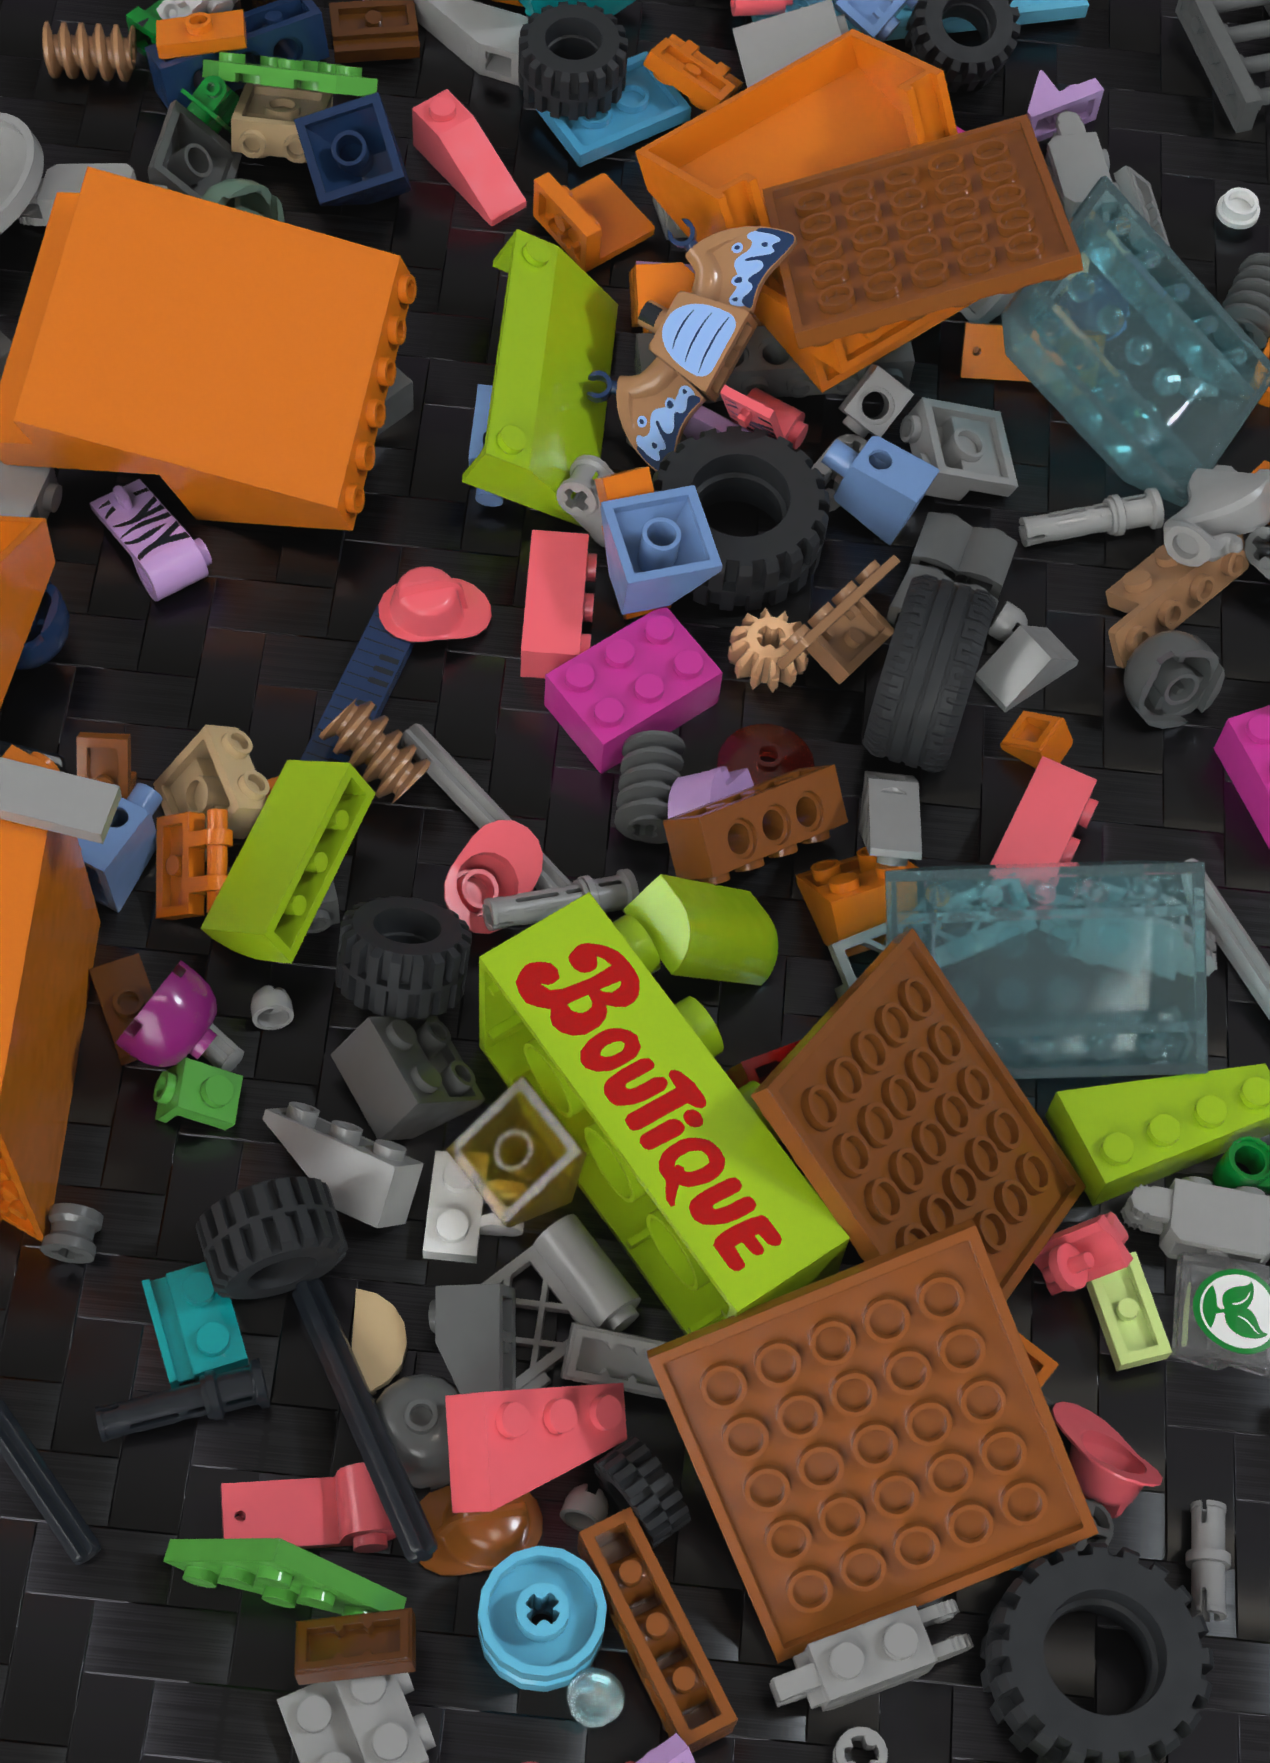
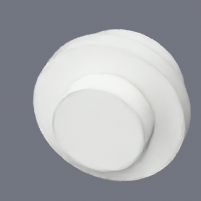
M1241 187L1232 188L1218 200L1216 215L1224 225L1230 228H1250L1257 222L1260 215L1258 198L1249 189Z

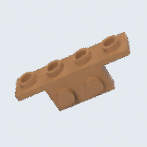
M1243 534L1237 535L1243 542L1241 552L1227 554L1214 562L1207 561L1199 567H1188L1177 563L1168 555L1165 546L1162 545L1105 591L1109 607L1128 613L1108 631L1116 666L1125 669L1129 657L1147 638L1160 632L1177 628L1248 569L1249 562L1244 551L1245 542Z
M893 555L882 566L876 560L872 561L854 579L860 585L859 587L851 580L831 599L837 606L836 608L827 602L807 621L813 628L812 630L803 624L783 643L789 652L776 664L784 670L807 650L820 666L840 685L894 634L895 629L864 596L900 560Z

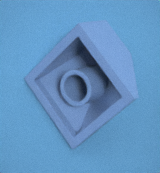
M695 485L601 502L600 509L608 572L622 615L670 606L721 572L722 563Z

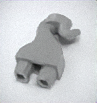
M1216 465L1213 469L1197 468L1187 486L1188 505L1164 523V546L1170 557L1177 563L1188 567H1199L1207 561L1214 562L1227 554L1241 552L1243 542L1237 535L1253 532L1256 528L1263 527L1270 522V470L1259 469L1254 474L1237 472L1232 466Z

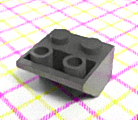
M393 1016L368 1017L330 1054L377 1139H413L478 1107L485 1101L483 1094L476 1084L473 1071L463 1062L451 1041V1034L448 1028L437 1016H428V1018L399 1019Z

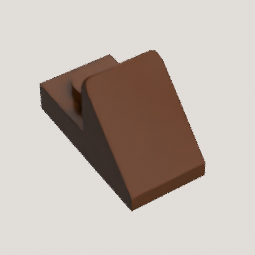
M80 732L76 737L77 776L120 786L122 798L127 799L136 786L137 773L131 771V734Z

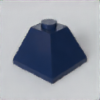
M379 92L294 119L321 207L368 205L412 191L403 159Z

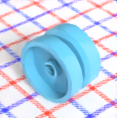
M535 1546L512 1553L493 1568L481 1589L478 1610V1635L484 1657L499 1677L523 1690L548 1692L569 1686L590 1669L601 1648L607 1604L601 1582L587 1563L562 1548ZM537 1614H545L550 1617L552 1624L543 1619L535 1625L531 1623V1620Z

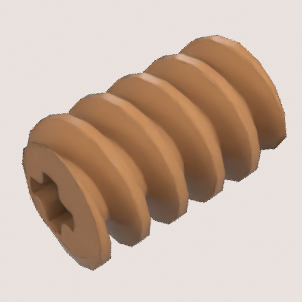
M45 21L42 32V49L50 76L58 79L65 69L70 79H76L82 68L87 80H94L98 70H100L102 78L105 81H111L117 70L120 80L128 82L135 68L137 57V36L134 25H131L126 38L122 37L118 24L113 25L110 37H106L101 23H96L93 35L88 36L83 22L78 23L75 35H70L66 22L61 21L58 33L53 34L49 21Z
M356 698L320 733L319 737L324 741L337 735L339 739L333 752L339 755L352 750L353 753L348 763H351L354 768L366 764L367 768L362 778L367 783L379 778L381 782L375 795L381 798L394 793L395 797L391 803L392 805L428 770L431 762L425 758L413 764L411 760L417 750L415 745L411 744L398 749L397 746L403 733L398 729L384 735L383 731L389 721L387 716L383 715L370 720L369 717L375 704L370 700L356 706Z

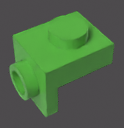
M185 1058L167 1071L162 1072L156 1082L153 1094L154 1101L158 1102L155 1119L167 1123L174 1117L181 1116L226 1131L235 1125L243 1076Z

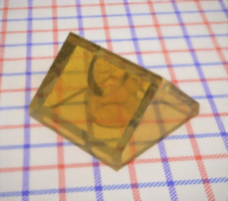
M521 1076L446 1149L498 1219L508 1228L571 1203L587 1154L530 1081L524 1076Z

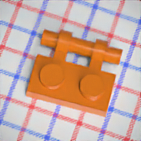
M671 34L669 38H664L649 51L643 63V66L652 71L658 81L675 87L685 94L695 107L707 111L729 99L731 95L734 96L738 93L743 82L730 73L732 70L723 62L718 64L699 52L700 46L690 39L685 42L675 34Z
M208 809L207 829H205L204 813L183 812L157 817L156 919L177 920L204 916L206 895V913H209L228 876V848L233 846V830L228 829L227 809ZM205 849H207V875H205Z

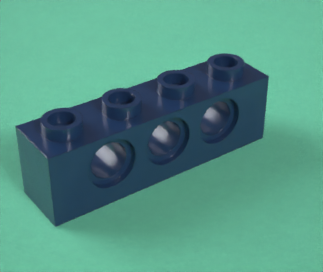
M277 0L244 12L247 48L226 51L229 53L246 54L245 63L260 64V56L299 61H319L330 57L322 12L312 0ZM156 43L145 47L155 91L167 109H169L170 103L175 100L187 108L191 101L180 91L184 88L192 95L205 79L202 77L203 59L219 60V52L162 60L159 59ZM224 81L234 92L244 88L246 84L242 81Z

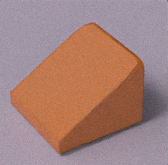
M1023 710L1000 743L1002 750L1036 769L1042 756L1060 763L1071 748L1073 739L1064 718Z

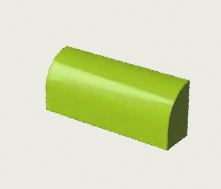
M286 761L200 928L208 936L223 946L250 958L292 964L376 794L351 763Z
M660 874L623 909L626 914L637 919L647 931L657 949L660 960L671 975L761 986L768 979L775 966L778 955L777 932L771 918L750 891Z

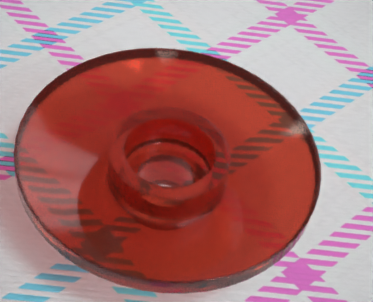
M754 724L737 730L724 742L717 760V767L726 766L729 772L748 768L754 785L798 768L815 767L813 755L803 739L791 730L774 724ZM769 756L774 758L775 761L764 762L760 757Z

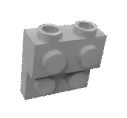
M922 397L902 420L900 437L903 442L910 444L912 455L940 470L925 495L960 501L970 490L1009 497L1018 487L1000 411Z
M409 1673L314 1683L277 1699L300 1763H429L426 1751L436 1747L424 1713L412 1717L404 1695L414 1691Z

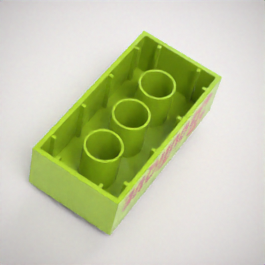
M588 892L479 957L480 1049L685 1335L728 1317H737L750 1308L838 1273L850 1237L835 1220L807 1177L801 1174L780 1146L779 1142L782 1140L769 1121L765 1119L760 1108L751 1097V1094L760 1084L756 1081H750L737 1089L714 1058L723 1052L724 1045L720 1032L707 1010L699 1001L691 996L684 998L674 1005L652 976L653 973L660 970L661 962L657 949L644 927L629 914L612 922L591 893Z

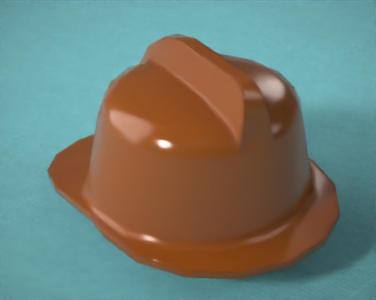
M451 1486L430 1492L420 1501V1505L438 1543V1549L433 1553L431 1559L425 1562L420 1561L419 1563L425 1569L441 1576H461L493 1570L494 1567L512 1553L537 1546L542 1536L543 1516L537 1500L529 1492L492 1512L452 1513Z

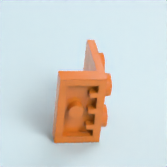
M549 172L534 179V218L585 272L654 235L655 226L605 173H601L571 190L565 185L561 186Z

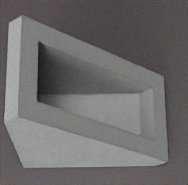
M1020 625L975 674L974 680L1004 712H1007L1077 666L1079 660L1047 627Z

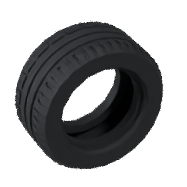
M923 574L912 578L907 590L874 697L863 745L871 755L881 758L886 756L889 761L899 764L904 762L906 766L916 769L917 766H920L922 770L935 773L947 769L997 602L987 591L977 588L972 590L971 586L960 583L955 585L953 581L943 578L941 581L937 580L938 577Z

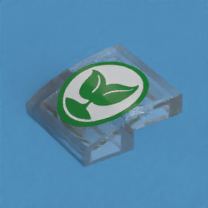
M1182 1252L1178 1254L1171 1357L1215 1371L1231 1366L1270 1379V1266L1202 1253Z

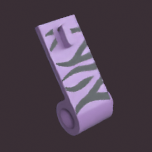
M140 479L123 487L117 485L113 488V492L90 502L92 511L132 557L137 573L154 601H159L208 576L207 566L212 564V558L204 542L200 538L193 540Z

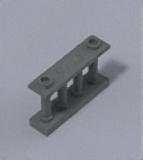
M1178 0L1175 12L1235 132L1252 130L1258 111L1262 106L1270 105V87L1259 88L1257 85H1254L1249 74L1270 71V53L1244 58L1243 55L1238 53L1234 44L1270 37V20L1228 27L1227 24H1223L1219 13L1264 5L1270 17V0Z

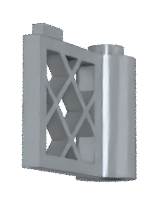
M574 1214L567 1215L553 1223L543 1231L530 1248L482 1283H500L512 1287L513 1278L530 1265H532L543 1280L540 1301L516 1298V1308L538 1310L534 1339L516 1337V1346L533 1348L530 1368L516 1378V1390L545 1388L552 1382L546 1373L564 1359L568 1339L564 1342L542 1340L546 1311L569 1314L576 1323L622 1332L629 1327L639 1316L636 1308L641 1298ZM549 1290L552 1291L560 1303L548 1302ZM540 1349L551 1350L550 1353L539 1360Z

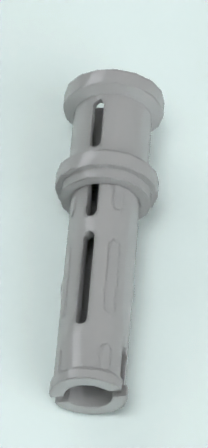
M1152 487L1147 488L1144 494L1123 498H1120L1118 494L1108 495L1103 500V503L1092 506L1072 508L1037 516L1020 517L1019 524L1024 525L1019 526L1021 542L1024 547L1044 542L1069 539L1098 532H1108L1110 535L1120 536L1124 535L1127 529L1150 526L1151 529L1162 528L1164 523L1163 502L1158 489Z
M628 868L618 870L615 876L597 879L584 875L574 880L572 885L530 891L504 897L485 898L482 905L483 918L489 931L537 923L588 892L591 893L605 913L620 910L625 913L623 909L639 895L638 884L634 874Z

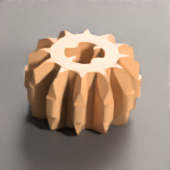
M765 607L760 613V619L747 613L742 620V626H735L731 632V646H729L728 650L729 663L735 665L734 672L737 679L751 677L750 685L752 690L760 683H767L772 693L778 688V682L791 687L796 681L797 674H803L807 668V655L809 654L807 650L784 670L776 664L789 652L783 643L802 626L801 621L787 623L788 616L786 611L776 618L771 617Z

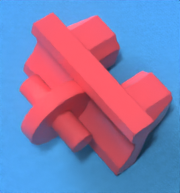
M1109 1212L1054 1233L1033 1263L1040 1269L1046 1283V1288L1053 1296L1063 1291H1077L1083 1288L1089 1281L1126 1268L1133 1260V1257L1124 1245L1129 1238L1127 1231L1116 1214Z

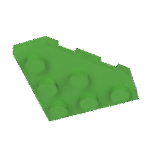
M219 52V60L203 59L202 77L204 78L214 75L230 82L242 81L244 83L290 89L300 88L303 90L354 96H367L377 92L378 79L362 77V68L270 56H260V64L245 63L246 54Z
M281 1538L170 1539L163 1561L183 1570L182 1579L193 1585L216 1588L217 1584L261 1594L264 1601L285 1608H295L297 1603L345 1616L404 1609L407 1599L396 1592Z

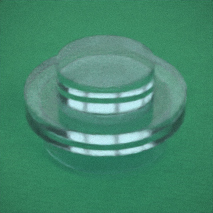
M588 1668L579 1671L571 1679L567 1688V1702L572 1716L579 1723L588 1727H602L612 1722L620 1715L625 1703V1691L622 1684L613 1674L603 1669Z

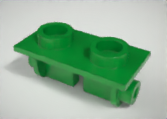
M214 75L206 77L192 95L182 88L180 92L191 101L187 107L191 113L217 134H219L222 128L231 134L229 124L240 97L231 90L223 79Z

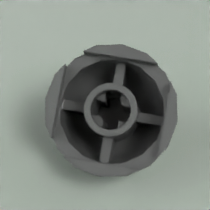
M1178 630L1163 631L1147 638L1134 650L1127 660L1124 670L1125 692L1132 707L1149 726L1161 729L1179 727L1187 723L1188 721L1181 716L1191 713L1196 708L1203 713L1220 693L1225 678L1224 668L1219 663V657L1198 636Z
M424 1373L399 1379L385 1388L375 1403L412 1486L419 1489L430 1487V1490L443 1488L450 1483L445 1396L460 1393L456 1385L444 1377Z

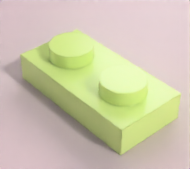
M1136 1251L1130 1253L1133 1260L1128 1267L1086 1283L1116 1371L1165 1360L1172 1353Z

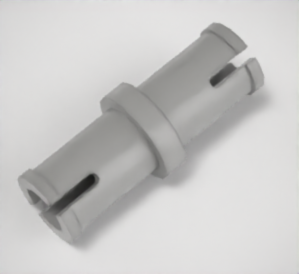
M1197 1500L1190 1504L1191 1549L1185 1554L1186 1567L1191 1569V1596L1193 1600L1191 1601L1190 1614L1192 1618L1203 1615L1204 1620L1210 1622V1613H1214V1620L1222 1621L1227 1618L1226 1571L1231 1569V1554L1225 1551V1514L1227 1513V1506L1219 1501L1206 1500L1207 1509H1203V1502Z

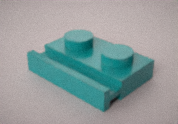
M206 1262L166 1273V1277L150 1281V1279L142 1281L171 1389L179 1387L180 1383L193 1379L199 1381V1376L204 1375L205 1371L214 1370L216 1374L250 1365L232 1301L229 1297H221L214 1291Z

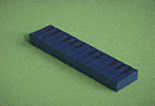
M378 606L300 759L302 761L348 763L353 751L348 750L336 755L333 749L339 737L336 735L323 741L319 737L320 733L356 698V706L370 700L375 704L369 717L370 720L380 717L416 642H408L396 638L385 630L379 619Z

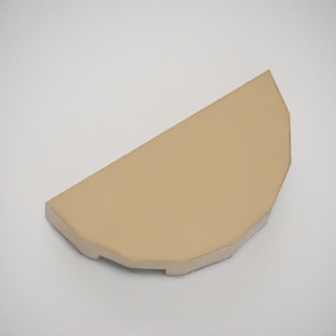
M356 1288L351 1349L372 1396L377 1394V1390L388 1385L403 1368L408 1350L405 1323L393 1304L377 1293Z

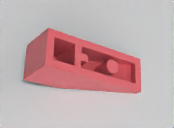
M448 89L412 108L413 146L491 227L526 207V199L475 117Z

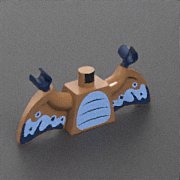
M682 218L683 222L690 228V236L687 240L680 242L674 238L668 229L669 240L676 247L686 249L685 257L694 269L695 277L691 293L685 291L678 292L669 309L652 300L647 301L639 314L638 325L655 333L649 344V350L656 358L640 374L619 376L618 381L611 380L609 375L603 371H594L588 376V380L602 381L606 384L607 388L602 393H586L587 398L594 403H603L608 400L611 394H616L619 418L628 440L641 458L655 471L659 470L660 462L667 453L677 451V445L680 443L688 421L706 401L699 392L713 402H716L722 388L758 326V323L751 314H754L761 288L771 273L797 245V238L792 232L771 227L746 226L720 231L697 242V233L693 223L688 219Z

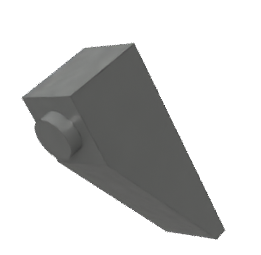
M500 1283L436 1286L435 1300H432L429 1305V1326L432 1333H435V1343L459 1393L516 1390V1288Z

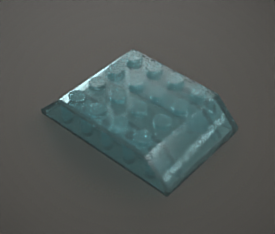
M1103 176L1100 177L1068 221L1081 253L1084 270L1069 274L1062 280L1044 281L1022 287L1016 292L1001 313L1005 355L1124 482L1144 491L1147 488L1156 487L1162 499L1184 507L1188 505L1187 486L1192 474L1197 468L1213 469L1270 386V360L1109 178Z
M1135 860L931 866L885 871L887 946L897 935L911 928L916 931L1014 1079L1208 1073L1205 862Z

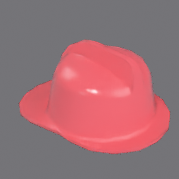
M431 566L417 567L409 570L399 579L397 584H394L383 594L378 604L379 619L385 630L396 638L408 642L464 639L477 636L487 628L492 618L491 604L481 590L462 579L451 578L443 570Z
M497 820L482 826L458 855L450 867L444 882V901L448 910L454 911L459 915V919L466 921L469 931L478 934H491L501 930L489 931L487 929L482 912L483 900L485 898L504 897L533 890L542 872L543 853L536 836L528 827L516 821Z
M1065 1401L1055 1403L1051 1413L1054 1422L1072 1443L1069 1460L1085 1499H1093L1102 1504L1110 1513L1111 1518H1118L1126 1507L1133 1503L1144 1486L1154 1487L1161 1485L1163 1477L1159 1471L1140 1457L1105 1420L1077 1404Z

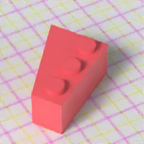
M623 1383L446 1395L452 1513L492 1512L626 1441L627 1427Z

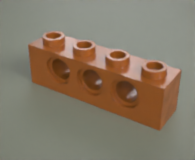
M835 764L798 768L663 821L676 877L689 880L699 879L700 882L714 885L730 880L729 872L732 870L744 872L764 866L763 857L777 858L797 852V843L812 844L829 839L831 837L829 830L848 823Z
M629 1507L580 1531L577 1550L582 1560L587 1563L601 1582L607 1611L669 1737L677 1733L690 1748L691 1753H694L732 1733L738 1718L632 1508Z

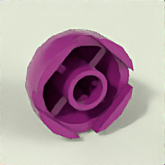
M180 961L115 1043L131 1056L148 1065L158 1067L176 1065L186 1058L188 1054H191L198 1060L217 1036L210 1029L217 1014L216 998L210 985L196 971L183 961Z

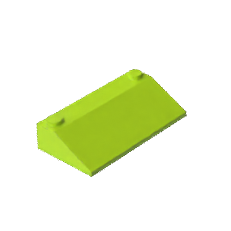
M516 229L493 260L494 268L508 273L485 444L478 457L463 473L462 482L581 526L570 514L561 508L556 494L561 483L570 478V467L577 457L593 455L601 459L607 400L603 403H594L587 398L586 393H602L607 388L604 382L590 381L588 376L592 372L600 370L607 373L610 377L618 304L559 246ZM595 472V474H594V476H593V478H592L593 480L597 478V476H598V473H597V472ZM573 491V493L571 494V499H572V500H573V498H574L575 495H576V493H575L574 491Z

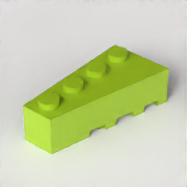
M1266 1063L1056 1091L1045 1117L1067 1159L1085 1184L1086 1188L1084 1191L1092 1206L1132 1191L1135 1186L1139 1187L1140 1184L1144 1186L1223 1154L1240 1137L1251 1136L1260 1139L1269 1135L1270 1070Z

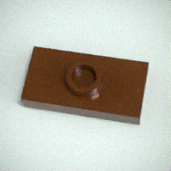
M139 953L89 969L121 1065L137 1061L138 1059L131 1056L115 1042L154 995Z
M412 1608L296 1621L295 1678L299 1685L416 1672V1617Z

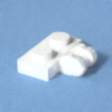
M435 1150L423 1243V1258L477 1264L480 1234L506 1237L522 1235L524 1221L520 1217L499 1213L482 1215L484 1203L506 1204L510 1206L525 1204L527 1201V1188L518 1184L498 1181L486 1184L488 1155Z

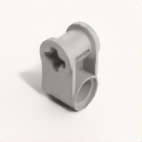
M581 455L574 460L570 467V478L564 480L557 489V501L561 508L570 514L597 544L605 547L601 527L603 526L601 505L595 481L592 478L595 472L598 473L597 478L615 473L599 457ZM573 491H574V492L576 493V495H575V497H574L573 500H572V499H571V494H572Z

